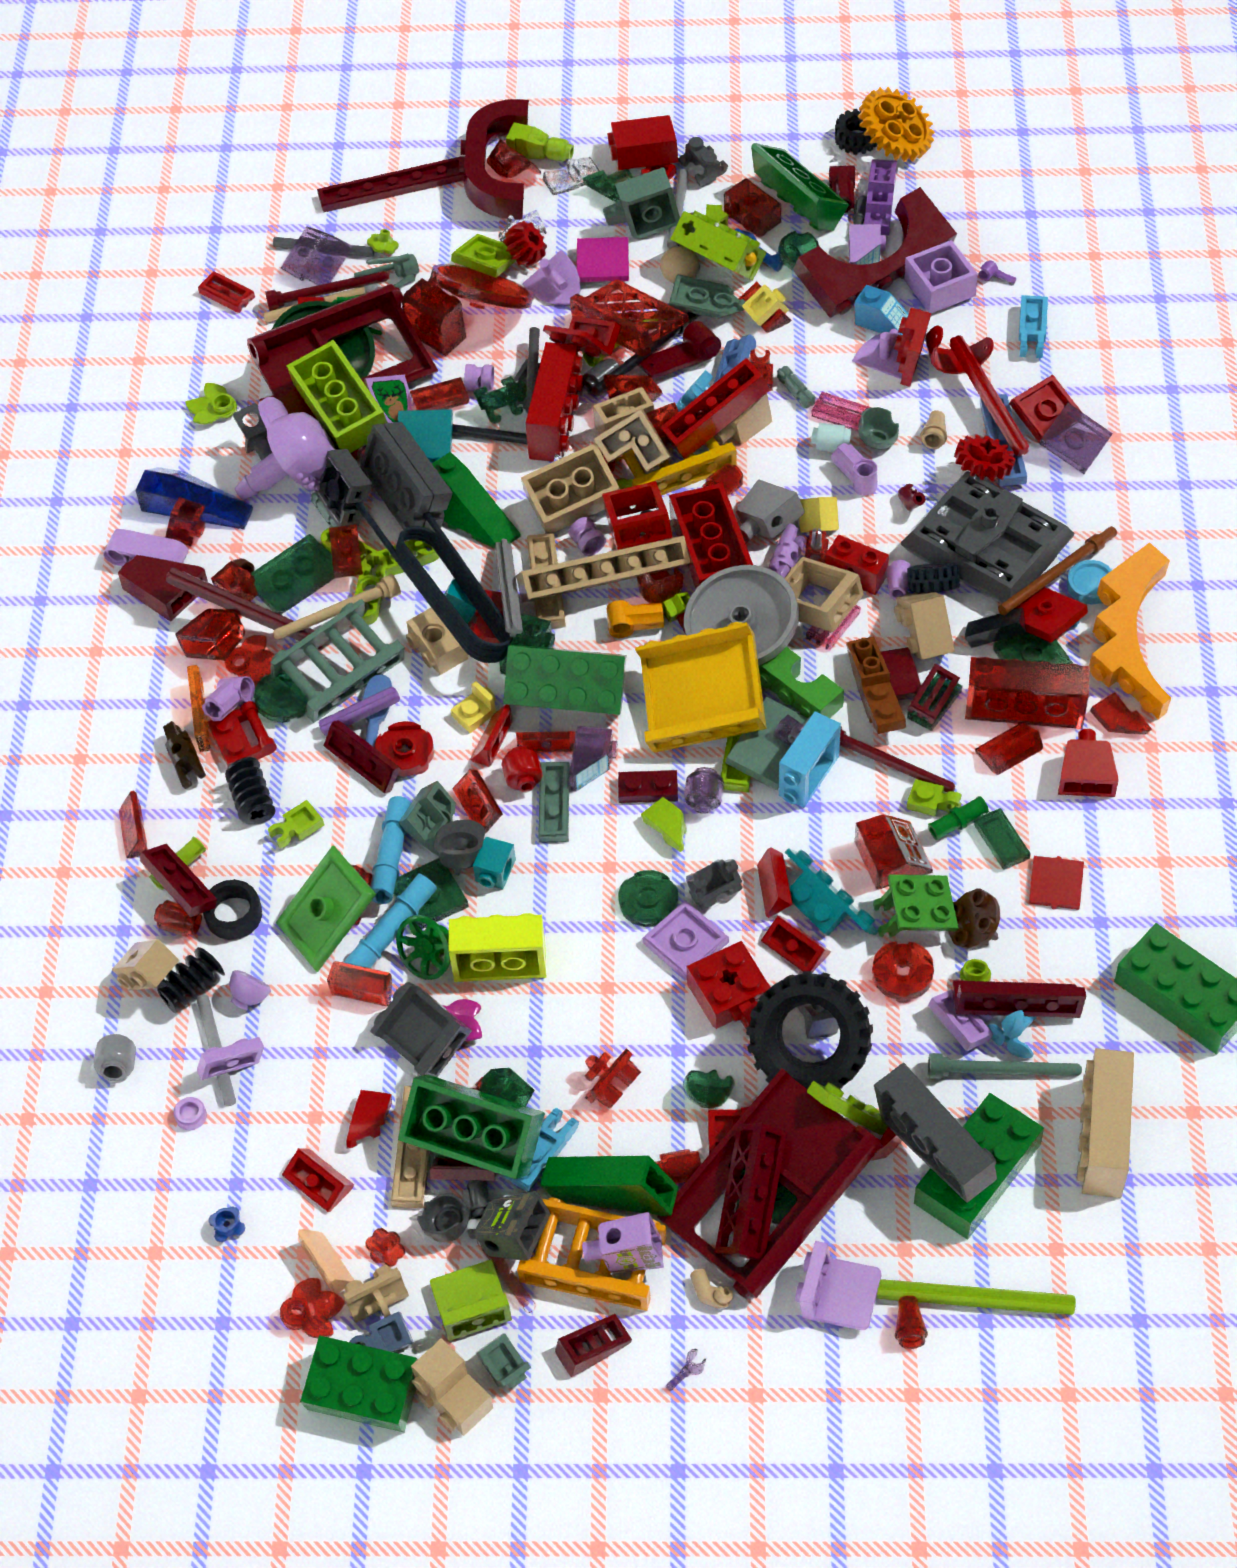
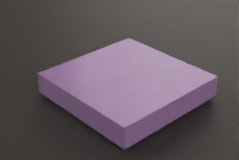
M685 900L642 938V943L682 978L687 980L686 966L720 951L729 943V936Z

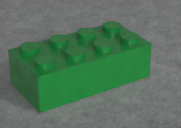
M515 644L508 645L503 704L620 715L622 713L627 655Z
M1155 923L1118 963L1114 979L1116 984L1216 1055L1237 1033V978L1158 923Z
M427 1074L413 1078L398 1140L513 1179H518L529 1175L545 1112Z
M992 1093L986 1096L964 1124L963 1128L970 1133L982 1149L986 1148L995 1158L997 1180L967 1203L931 1168L915 1187L913 1204L967 1240L1040 1147L1044 1132L1043 1126Z

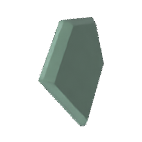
M678 274L668 308L718 319L744 311L745 309L742 305L745 301L743 299L739 300L734 296V291L728 285Z

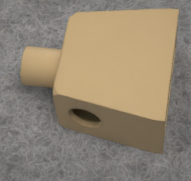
M767 393L714 436L719 443L724 444L729 438H733L739 444H744L772 423Z

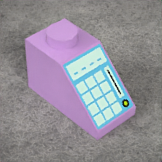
M849 224V263L864 265L879 262L881 251H886V235H881V224Z

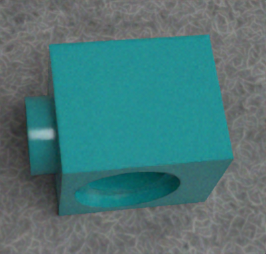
M485 837L483 846L479 850L473 864L475 882H479L482 886L488 888L504 889L516 861L514 844Z

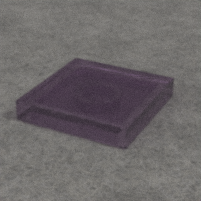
M1067 403L1039 444L1082 474H1085L1113 433Z

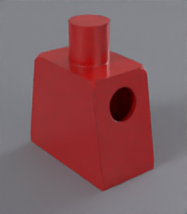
M1092 729L1080 730L1078 732V739L1067 741L1058 795L1115 797L1119 779L1111 743L1096 740V732Z

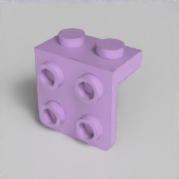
M815 1241L812 1252H807L805 1256L804 1272H807L805 1280L798 1283L795 1301L800 1304L802 1318L857 1330L868 1329L879 1282L882 1277L881 1270L874 1266L831 1258L828 1243Z

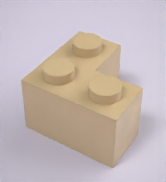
M642 409L594 438L608 463L613 462L633 449L645 471L649 472L672 457Z
M915 592L895 597L897 603L894 606L895 618L898 623L901 622L902 626L909 628L910 637H907V645L911 654L914 653L915 657L924 660L955 652L944 595L936 592Z
M442 1338L411 1365L414 1375L412 1382L418 1390L416 1396L427 1408L434 1406L441 1413L439 1418L450 1431L457 1429L465 1436L493 1409L491 1396L467 1373L465 1360Z

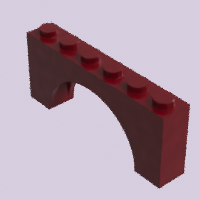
M921 187L901 197L894 212L900 221L903 239L900 248L888 258L871 264H850L833 258L820 246L798 257L793 271L829 318L838 313L843 315L848 312L866 285L886 290L892 285L894 280L899 277L904 279L906 257L950 240L954 242L957 232Z

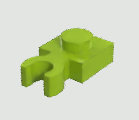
M305 800L283 814L284 823L271 825L268 828V833L271 838L282 834L281 837L276 839L279 848H284L290 843L292 837L296 836L301 841L325 826L320 814L308 800Z

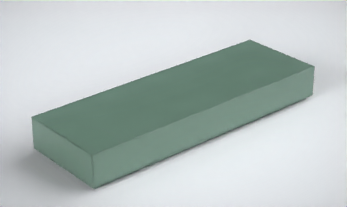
M540 762L543 777L539 784V842H569L570 763Z

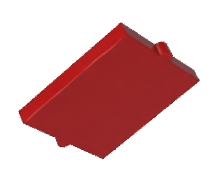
M1034 856L1029 904L1051 906L1052 909L1060 907L1079 910L1084 861L1062 859L1061 856L1056 858Z

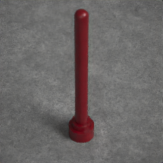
M381 271L281 293V291L276 292L273 289L265 291L269 311L280 309V307L284 306V303L298 301V297H316L385 282L389 279V273Z
M841 726L840 746L846 747L917 780L944 786V792L955 791L956 787L953 782L846 735V731L842 730Z

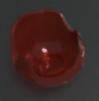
M674 567V575H670L668 571H661L653 574L647 572L643 576H636L639 593L650 604H663L664 601L681 593L683 589L684 575L677 567Z

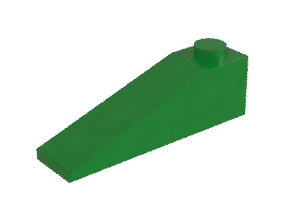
M449 452L432 463L453 492L447 510H443L444 522L448 523L449 528L457 530V528L471 534V538L494 549L496 542H501V539H507V543L511 544L521 537L518 529L471 471L454 454Z

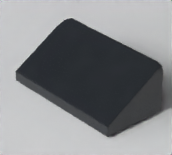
M1021 607L1010 611L1006 615L999 613L968 622L965 631L966 641L971 648L1026 633L1024 609Z

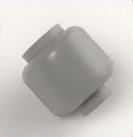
M110 1034L99 1039L94 1054L93 1066L95 1071L109 1081H118L129 1076L134 1070L136 1046L134 1042L121 1034Z

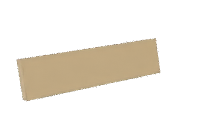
M554 533L527 536L530 569L558 563ZM562 594L534 600L538 630L566 627Z
M404 1086L399 1132L411 1086ZM398 1140L391 1194L392 1207L424 1208L430 1158L429 1150Z

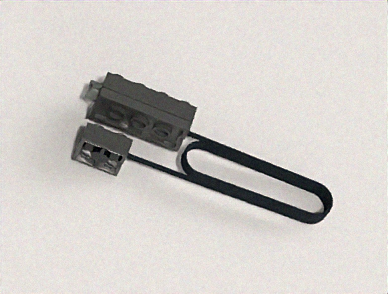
M394 422L373 425L371 433L367 437L368 442L360 466L348 449L328 451L326 455L327 468H325L320 478V489L315 493L338 528L359 527L363 515L392 557L463 650L470 657L480 662L497 663L502 661L507 656L508 645L513 640V637H510V633L505 631L504 617L441 529L444 521L443 510H447L453 492L403 423ZM371 486L374 487L403 529L399 534L396 549L365 508L364 502L367 501L368 495L371 492ZM419 540L430 545L436 551L500 643L486 642L471 630L404 541Z

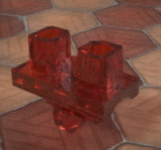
M627 1048L610 1067H608L607 1062L611 1059V1056L606 1052H603L600 1057L589 1055L586 1058L585 1064L589 1070L584 1075L585 1078L592 1081L596 1076L600 1077L598 1082L584 1097L591 1104L596 1099L611 1109L623 1095L621 1091L610 1083L612 1079L616 1076L629 1087L641 1073L637 1066L629 1060L633 1054Z

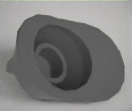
M465 819L451 821L440 827L434 843V850L438 852L440 863L446 868L453 869L455 876H460L462 869L473 867L479 850L483 846L485 828L478 822Z

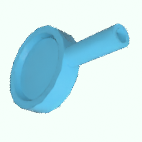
M1085 560L1077 563L1069 571L1067 580L1069 593L1074 599L1086 605L1101 604L1102 602L1097 595L1100 579L1112 571L1109 565L1096 560ZM1080 620L1077 621V622H1076L1074 625H1072L1071 627H1077L1078 624H1079V622H1080Z

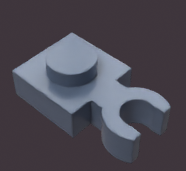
M400 1311L368 1325L372 1335L368 1337L357 1335L349 1341L356 1344L364 1343L366 1346L390 1352H397L414 1343Z

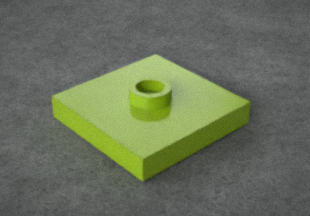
M478 233L451 254V262L493 277L499 276L516 260H511V255L509 252H506L507 246L503 242Z

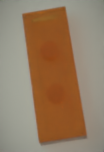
M191 665L187 666L194 735L199 751L205 752L210 751L211 744L208 719L202 709V705L205 703L204 684L199 666Z

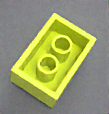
M523 913L519 916L495 914L489 917L473 918L461 916L456 919H449V956L454 982L547 978L546 942L542 914Z

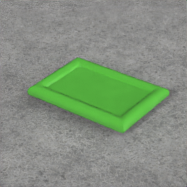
M333 845L275 923L313 969L319 972L376 896V893Z

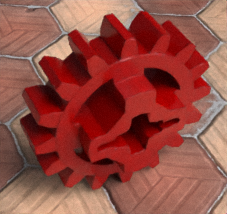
M975 434L974 439L968 435L965 436L964 440L960 439L954 453L955 463L962 465V471L969 470L970 476L976 475L980 480L989 477L991 481H995L996 477L1003 480L1005 475L1010 476L1016 458L1013 457V451L1007 450V444L1000 445L999 439L994 440L987 435L981 438L978 434Z

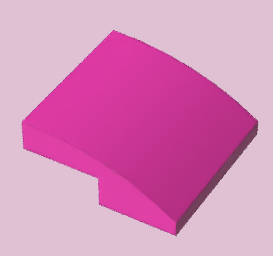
M628 237L577 238V272L580 282L629 281Z

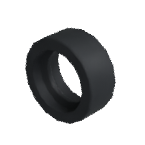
M233 879L222 881L209 890L217 898L216 907L221 902L231 898L245 899L250 904L249 911L236 921L226 922L218 920L215 916L216 908L203 912L205 922L210 932L227 940L241 939L251 934L259 926L262 918V906L254 887L245 881Z

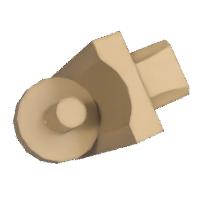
M385 1264L375 1269L373 1273L374 1279L362 1284L361 1280H354L345 1285L346 1293L343 1296L355 1323L379 1311L385 1318L391 1315L388 1306L409 1296L397 1267L391 1269Z

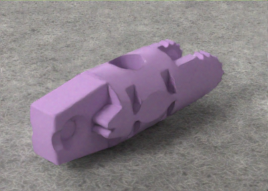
M791 523L785 527L768 568L777 572L783 578L797 564L806 543L804 536L796 535L798 528Z

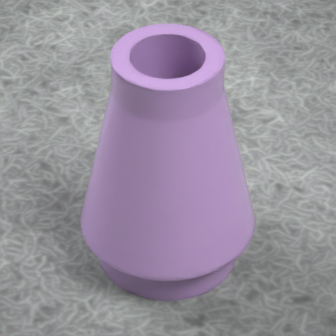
M895 560L886 569L889 596L896 600L895 597L906 595L908 590L907 568L911 565L905 560Z

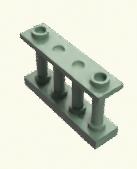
M362 599L354 604L349 603L344 606L340 614L288 650L277 652L273 656L272 661H270V671L274 678L285 672L308 698L306 715L313 724L365 688L373 676L383 675L404 660L405 647L398 639L390 645L388 643L385 644L363 620L365 602ZM353 624L376 650V654L369 660H362L340 635V632ZM330 640L354 667L353 671L346 676L339 675L317 648ZM308 656L331 682L330 687L323 692L316 691L295 667L294 664Z

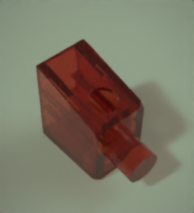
M209 608L180 629L175 636L186 658L225 661L243 639L246 631L240 620L243 616L238 615L234 610Z

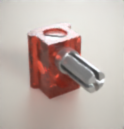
M816 528L810 530L809 537L806 540L805 558L825 563V555L829 544L825 531H822L820 528H818V531H816Z

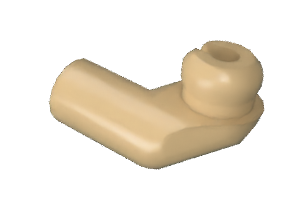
M697 1269L690 1273L691 1281L700 1302L717 1309L726 1308L730 1305V1301L733 1299V1292L729 1287L725 1286L723 1288L719 1286L717 1288L711 1286L705 1269Z

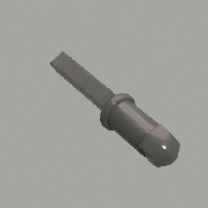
M866 195L856 199L854 216L852 218L853 224L864 223Z

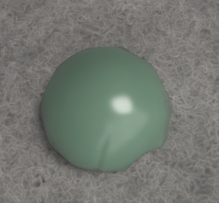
M880 407L867 408L861 414L858 434L860 439L870 448L886 449L897 441L899 423L895 424L893 422L892 413L888 409Z

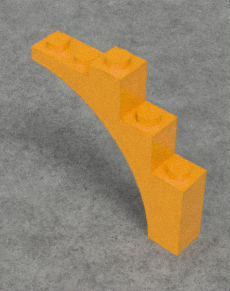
M1149 542L1100 579L1097 595L1101 602L1109 607L1096 616L1092 632L1104 645L1092 653L1088 670L1097 681H1101L1108 688L1118 682L1125 693L1131 694L1140 702V705L1146 712L1152 713L1159 720L1167 713L1171 697L1154 679L1144 661L1137 638V613L1147 594L1166 576L1170 560Z

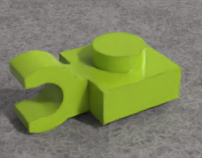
M915 779L907 801V810L936 816L938 809L949 813L951 808L955 806L961 807L962 803H960L962 794L954 791L944 793V786Z

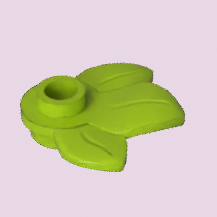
M205 383L204 397L185 401L190 413L195 415L193 422L197 424H210L219 418H228L237 411L235 399L227 394L225 387L215 383Z

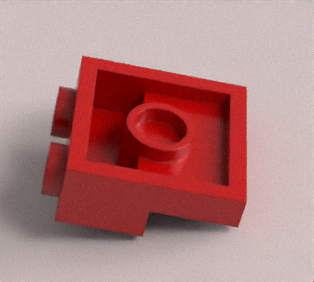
M910 308L908 318L902 317L898 333L903 335L898 334L894 350L898 351L896 362L900 363L898 372L902 373L901 385L911 386L932 313Z

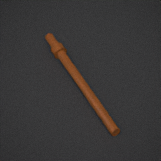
M1110 526L1100 534H1094L1085 540V544L1000 604L998 606L999 613L1002 615L1008 614L1091 553L1096 554L1105 547V543L1117 535L1116 528Z

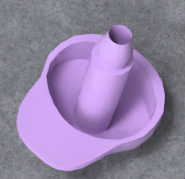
M266 397L259 402L258 410L267 429V438L272 453L251 468V473L245 475L235 487L237 495L242 500L259 494V491L262 489L269 490L288 475L303 488L309 491H318L320 489V478L325 468H327V452L337 450L333 439L320 422L305 412L288 414L280 400L274 397Z

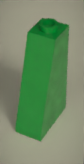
M649 1155L548 1157L540 1184L551 1197L561 1199L565 1203L638 1213L649 1212V1214L659 1216L672 1215L679 1188Z

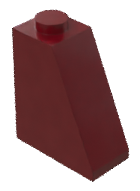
M136 555L117 572L124 591L170 622L198 596L168 584L166 576L169 570L176 568L208 582L205 569L201 566Z

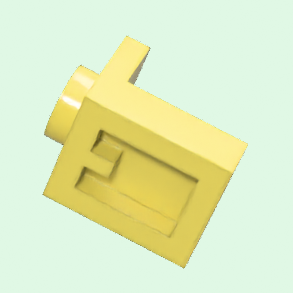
M765 284L742 305L759 326L779 308L784 313L789 311L783 303L786 300L785 296L777 288L772 291Z
M477 681L471 684L472 694L450 710L451 717L469 733H472L496 713V697L488 687L481 686Z

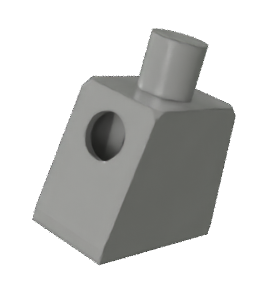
M760 479L756 481L736 509L742 524L739 528L746 542H749L756 534L768 539L775 538L787 525L792 524L805 513L797 492Z

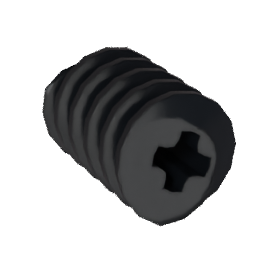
M247 757L232 763L226 770L225 778L239 819L246 824H261L270 820L276 810L275 806L272 805V797L269 796L270 792L268 787H266V780L263 778V771L260 768L259 760Z
M201 947L195 949V957L192 955L185 957V964L178 962L175 965L176 972L171 970L166 975V980L163 979L157 986L161 999L175 1014L178 1013L175 1005L176 1002L183 1006L188 1005L185 995L188 994L194 999L197 998L194 988L198 987L206 991L207 987L204 982L206 979L214 984L217 982L214 975L215 972L225 976V972L216 958Z

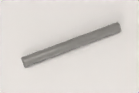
M686 169L679 170L675 192V201L680 217L683 212L689 172ZM676 226L669 229L668 248L677 246L676 242L670 240Z
M206 994L199 995L196 1000L209 1049L212 1047L222 1048L209 996ZM229 1072L218 1075L217 1080L224 1105L232 1106L236 1104Z

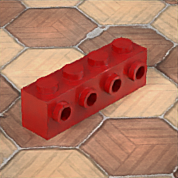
M745 358L660 428L670 444L685 460L768 393L770 389L763 375Z

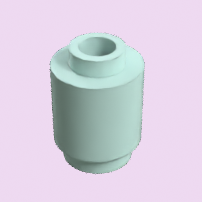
M819 422L818 428L813 427L811 444H816V450L835 452L837 446L843 443L850 444L852 429H846L844 425Z

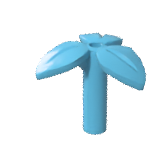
M1022 1010L1015 1011L1006 1016L1001 1022L1003 1030L995 1024L987 1025L994 1033L991 1039L998 1046L1007 1042L1008 1051L1017 1057L1032 1058L1034 1055L1028 1045L1019 1041L1018 1036L1037 1017L1024 1016Z

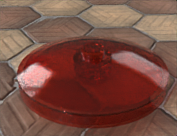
M438 264L432 267L430 280L450 294L470 302L469 305L478 309H485V306L499 309H526L532 306L534 293L512 280L501 276L493 277L471 268L457 265Z

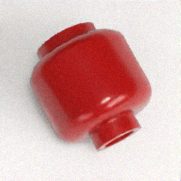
M518 746L510 749L502 759L501 766L506 784L511 789L527 792L534 789L541 781L543 772L538 754L527 747Z

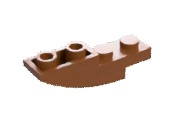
M874 636L846 642L853 675L869 722L874 724L877 734L905 729L906 719L891 686L889 670Z

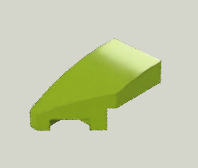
M662 797L642 812L641 817L645 824L662 834L666 844L682 852L684 850L683 837L687 832L683 812Z

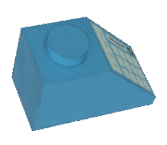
M869 285L864 287L855 300V325L879 333L889 332L891 329L899 330L902 317L908 318L909 315L890 292Z

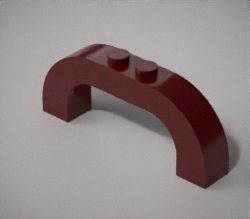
M501 100L480 108L468 122L466 140H461L460 155L465 156H460L459 172H464L465 193L477 208L492 216L523 220L524 183L503 182L491 177L485 170L487 146L493 139L508 135L514 122L528 125L529 100Z

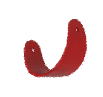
M936 325L931 328L925 336L931 364L936 370L943 373H966L952 349L938 348L943 339L942 326ZM986 337L969 346L980 366L990 357L994 342L992 338Z

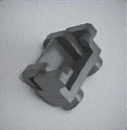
M700 137L690 138L688 143L685 144V153L678 158L681 166L686 167L692 162L695 166L700 164L704 168L702 176L699 173L695 175L699 186L715 181L717 177L723 175L728 169V164L724 160L719 162L714 149L710 145L705 147L704 141Z
M717 859L712 864L686 876V882L690 889L689 893L701 910L716 904V896L724 892L729 896L743 889L741 885L742 880L737 871L738 865L734 859H727L725 861Z

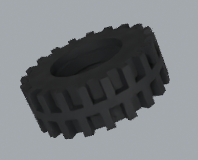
M804 971L802 974L789 975L775 983L758 999L757 1005L750 1013L751 1021L746 1030V1035L750 1037V1044L747 1048L748 1052L754 1055L756 1063L753 1065L756 1070L761 1069L767 1076L766 1082L770 1083L781 1068H783L806 1089L810 1087L813 1081L824 1087L829 1082L842 1089L860 1071L866 1062L868 1053L871 1051L873 1024L870 1025L868 1015L870 1012L868 1007H864L859 1000L861 995L857 991H851L846 986V981L833 979L830 977V974L824 972L822 974H812V971ZM805 1004L819 1005L828 1010L837 1020L840 1030L839 1045L834 1054L826 1060L815 1063L802 1061L793 1056L785 1046L782 1037L783 1022L788 1013L795 1007Z

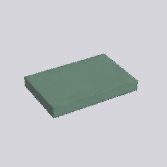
M766 697L763 705L767 729L742 734L727 756L725 763L778 790L779 762L792 745L788 740V736L808 718Z

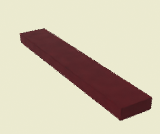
M460 157L317 189V194L323 213L464 181V172H459Z

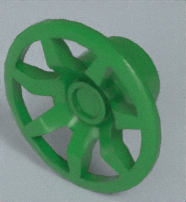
M414 915L405 919L400 924L396 935L397 951L403 964L413 975L421 979L434 980L441 977L450 965L449 930L423 915ZM416 921L427 924L426 929L421 930ZM408 924L411 933L416 937L403 936L404 930L408 926ZM403 944L414 946L415 950L408 957H406L403 950ZM442 955H444V962L440 959ZM419 957L422 958L420 964L421 971L417 970L410 962ZM431 960L432 964L439 969L434 974H429Z

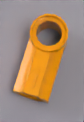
M617 600L607 605L608 629L612 637L625 638L632 635L635 630L664 628L661 603L631 605L627 601Z

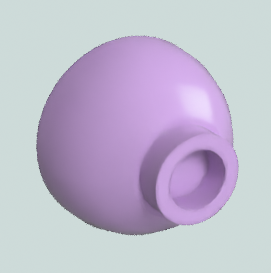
M241 970L232 971L229 981L230 991L233 996L230 1001L232 1004L247 1010L249 1005L260 1003L270 994V986L265 982Z

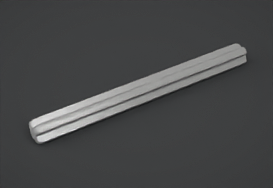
M501 539V542H496L495 552L505 631L510 633V637H516V634L522 633L523 627L511 544L507 543V539Z

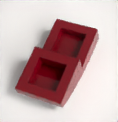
M909 648L881 651L890 673V683L897 700L915 697L921 687V683Z

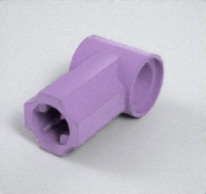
M843 443L837 446V449L832 454L833 463L853 482V489L857 494L863 496L873 494L878 488L877 464L873 460L865 459L851 444Z
M248 676L221 678L217 683L216 690L205 699V703L202 705L204 714L213 721H221L240 703L252 701L255 695L253 680Z

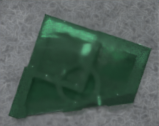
M624 169L608 176L604 170H601L582 179L585 186L617 202L620 199L615 184L634 177L629 169Z

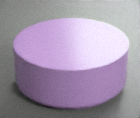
M186 1097L180 1100L173 1112L177 1125L184 1130L198 1129L205 1123L207 1118V1111L203 1102L195 1097Z

